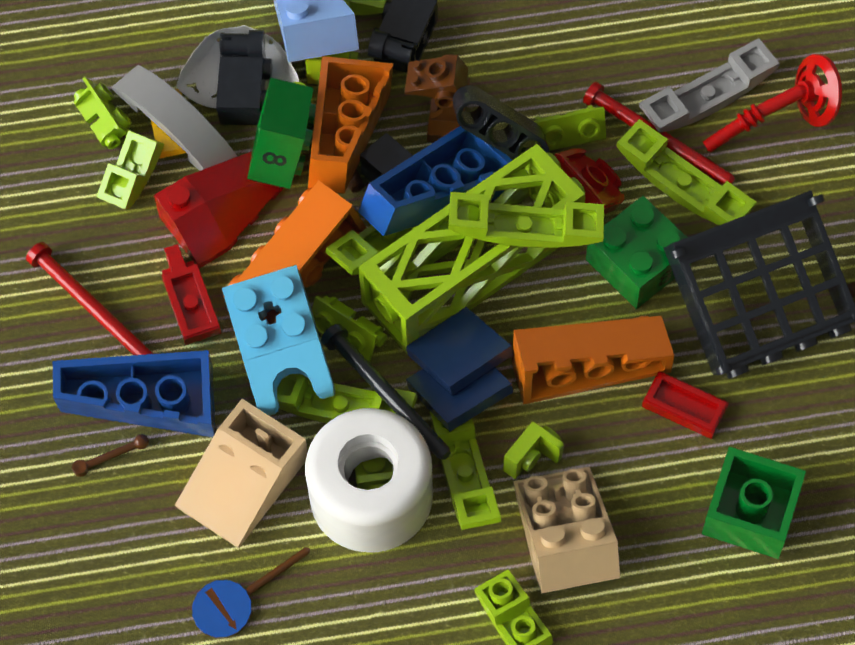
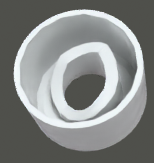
M356 409L345 412L329 421L320 429L311 442L305 462V476L311 510L318 526L331 540L354 551L381 552L402 545L421 529L428 518L433 500L432 459L424 437L407 419L383 409ZM381 457L387 458L393 464L394 471L391 480L380 488L365 490L355 488L348 483L353 469L361 462Z

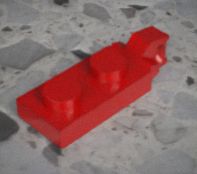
M178 244L164 248L169 268L162 270L161 276L185 345L221 334L220 325L198 265L194 263V260L184 262Z

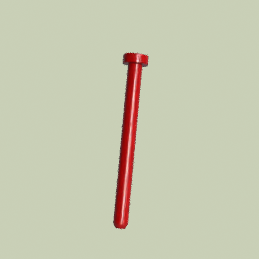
M597 81L586 91L583 97L584 104L604 106L605 111L630 127L640 119L658 132L650 121L604 93V86ZM659 132L668 139L666 147L721 185H724L726 181L733 185L735 182L733 174L667 132Z
M39 242L29 250L26 255V261L34 268L41 266L133 355L154 354L51 256L52 249L45 242Z

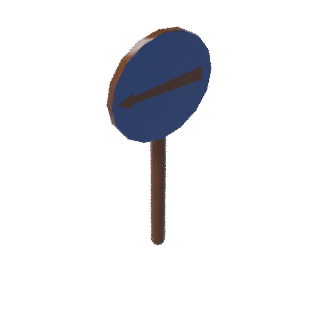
M304 547L246 589L230 580H216L205 585L197 593L192 604V616L197 628L205 635L216 639L229 638L240 633L248 624L252 614V602L249 596L310 553V548Z

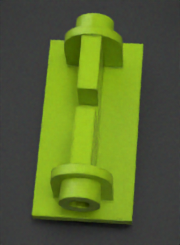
M84 76L82 79L87 88L80 89L74 94V104L89 124L99 116V119L90 128L102 146L108 147V149H115L120 145V139L127 135L128 130L131 131L128 126L132 122L119 107L115 108L111 102L115 97L102 82L95 84Z
M588 105L585 109L567 112L565 115L557 114L544 118L540 116L535 117L534 122L542 128L549 151L606 138L604 106L593 108L592 105Z
M328 296L323 298L315 297L312 313L317 330L324 334L332 325L341 324L348 331L347 339L370 363L375 345L380 348L387 339V335L383 333V327L377 326L363 316L357 321L354 320L356 311L340 302L335 296L331 298Z

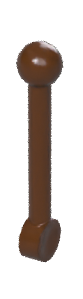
M139 434L135 437L134 441L86 462L84 460H76L72 464V470L78 477L85 476L89 468L133 449L147 448L149 438L146 435Z

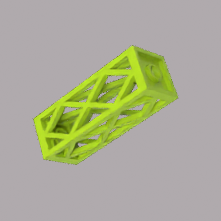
M538 144L466 192L489 195L490 203L495 191L504 190L493 202L498 204L517 205L529 196L535 202L534 207L564 209L566 201L585 203V190L582 184L576 178H570L561 169L558 159L552 153H546ZM448 204L358 266L361 300L363 305L407 353V345L463 308L467 307L469 310H472L559 247H528L526 253H519L524 247L498 244L482 255L487 241L478 239L470 259H467L475 238L448 229ZM428 243L411 262L418 244ZM463 243L456 261L434 263ZM450 273V275L419 278V276ZM435 288L414 304L409 302L414 290ZM455 293L451 305L447 307H442Z

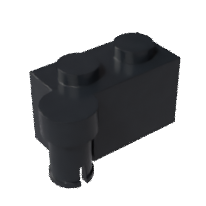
M387 0L382 12L383 22L380 28L375 27L372 32L368 56L374 58L375 62L394 63L393 69L407 73L409 62L421 60L438 21L437 0Z
M249 30L248 34L221 32L220 39L222 40L219 41V48L222 57H220L216 102L220 124L258 125L267 92L265 90L266 80H270V77L272 78L273 71L272 59L266 58L265 32L264 30Z

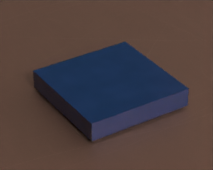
M467 307L406 346L408 356L452 396L513 355L512 346Z
M496 367L453 396L423 369L406 379L408 388L417 394V398L449 432L513 393L512 384Z

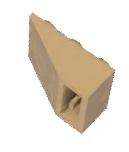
M241 399L216 431L177 500L176 508L237 548H240L306 462L308 453L306 439L244 399Z
M590 466L513 481L531 561L541 594L620 578L618 541Z

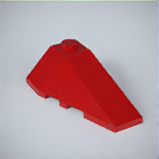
M252 151L187 175L154 195L159 218L191 260H194V263L198 265L199 269L228 252L237 243V237L248 224L252 225L258 219V213L269 200L275 199L284 189L283 187L247 179Z

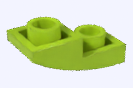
M509 569L474 588L481 605L506 645L553 644L552 634L531 607L529 596Z

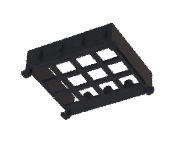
M810 190L664 247L713 376L726 373L727 378L730 379L750 371L747 364L760 359L762 365L783 358L782 350L794 346L796 352L818 344L816 337L828 332L830 338L852 331L850 323L855 322V303L816 207L817 204L825 201L823 194L814 197ZM802 221L812 248L798 253L788 226ZM780 230L790 256L766 265L755 238ZM747 242L757 269L733 278L723 251ZM714 255L724 282L700 291L690 263ZM815 255L825 282L815 286H811L802 263V259ZM793 263L803 290L779 299L769 272ZM760 276L771 303L746 312L736 285ZM728 289L738 316L713 325L703 298ZM826 289L829 290L838 316L828 320L824 319L815 296L816 293ZM806 297L816 324L792 333L782 306ZM774 310L784 337L760 346L749 319ZM741 323L751 350L726 359L716 332Z

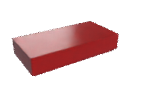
M658 371L642 401L643 408L710 439L713 438L729 405V402L661 371Z

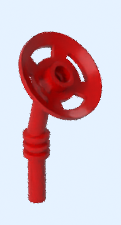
M823 54L809 55L801 62L797 70L794 87L757 106L755 104L750 105V110L746 108L743 110V115L741 113L736 114L737 119L702 141L711 153L743 131L750 132L751 126L756 128L758 121L761 123L765 122L764 117L794 102L797 103L802 117L810 125L815 127L829 125L838 115L842 102V83L837 67L830 58ZM818 66L823 70L828 84H825L819 75L815 73ZM828 97L829 100L824 113L820 115L819 111H821L825 106Z

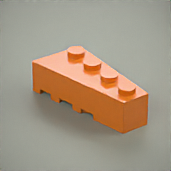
M322 56L308 188H313L319 180L335 193L345 194L359 164L360 154L364 152L390 96L394 63Z
M318 180L313 188H308L303 192L296 209L289 217H284L277 224L273 237L266 245L260 246L254 252L250 265L242 274L235 276L229 285L296 265L301 274L304 287L313 286L322 277L323 265L331 259L325 253L326 247L351 230L359 234L367 227L352 204ZM275 310L269 311L264 320L267 319L269 324L276 323V316L281 314V311L277 313Z
M640 316L631 319L514 330L512 366L523 405L653 377L657 375L658 371L666 374L671 373L675 356L662 316Z

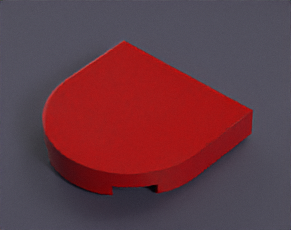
M573 148L556 153L554 156L558 159L561 169L570 178L574 177L582 184L585 190V203L604 204V214L614 211L624 201L625 196L619 190V187L622 185L621 180L604 160L598 158L595 162L584 155L586 150L581 148Z

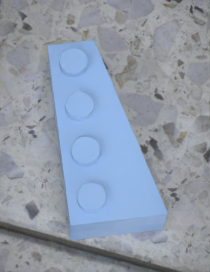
M273 0L288 63L359 50L355 14L344 0Z

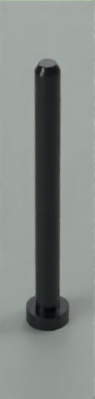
M341 324L329 327L321 338L322 344L328 350L336 349L396 414L412 423L419 430L428 448L437 458L447 459L451 454L450 447L347 339L348 331Z

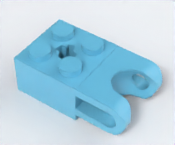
M296 265L222 288L256 406L259 410L269 416L278 412L280 406L277 397V387L281 380L290 374H302L309 378L313 390L321 399L335 395V387L303 280ZM275 310L276 313L281 311V314L276 316V323L269 324L267 319L264 320L269 311Z

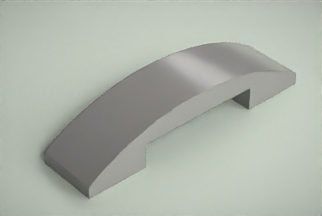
M758 38L730 53L727 63L675 91L669 86L641 101L639 107L658 132L678 129L697 122L739 99L771 75L779 67L780 63Z
M137 65L112 86V90L135 112L138 113L141 110L188 154V161L199 171L237 157L225 139L190 102L164 80L146 68Z

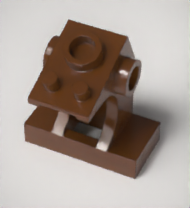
M447 54L439 58L415 60L408 63L405 94L432 98L427 130V142L434 143L460 126L453 107V96L459 88L470 85V78L468 77V67L458 55Z

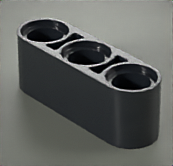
M466 85L455 92L453 96L455 115L459 125L466 131L513 159L530 149L531 147H523V145L533 140L538 141L536 144L546 153L549 152L544 132L536 122L476 86ZM470 104L479 105V107L472 112L463 111V109ZM499 123H508L504 129H493Z

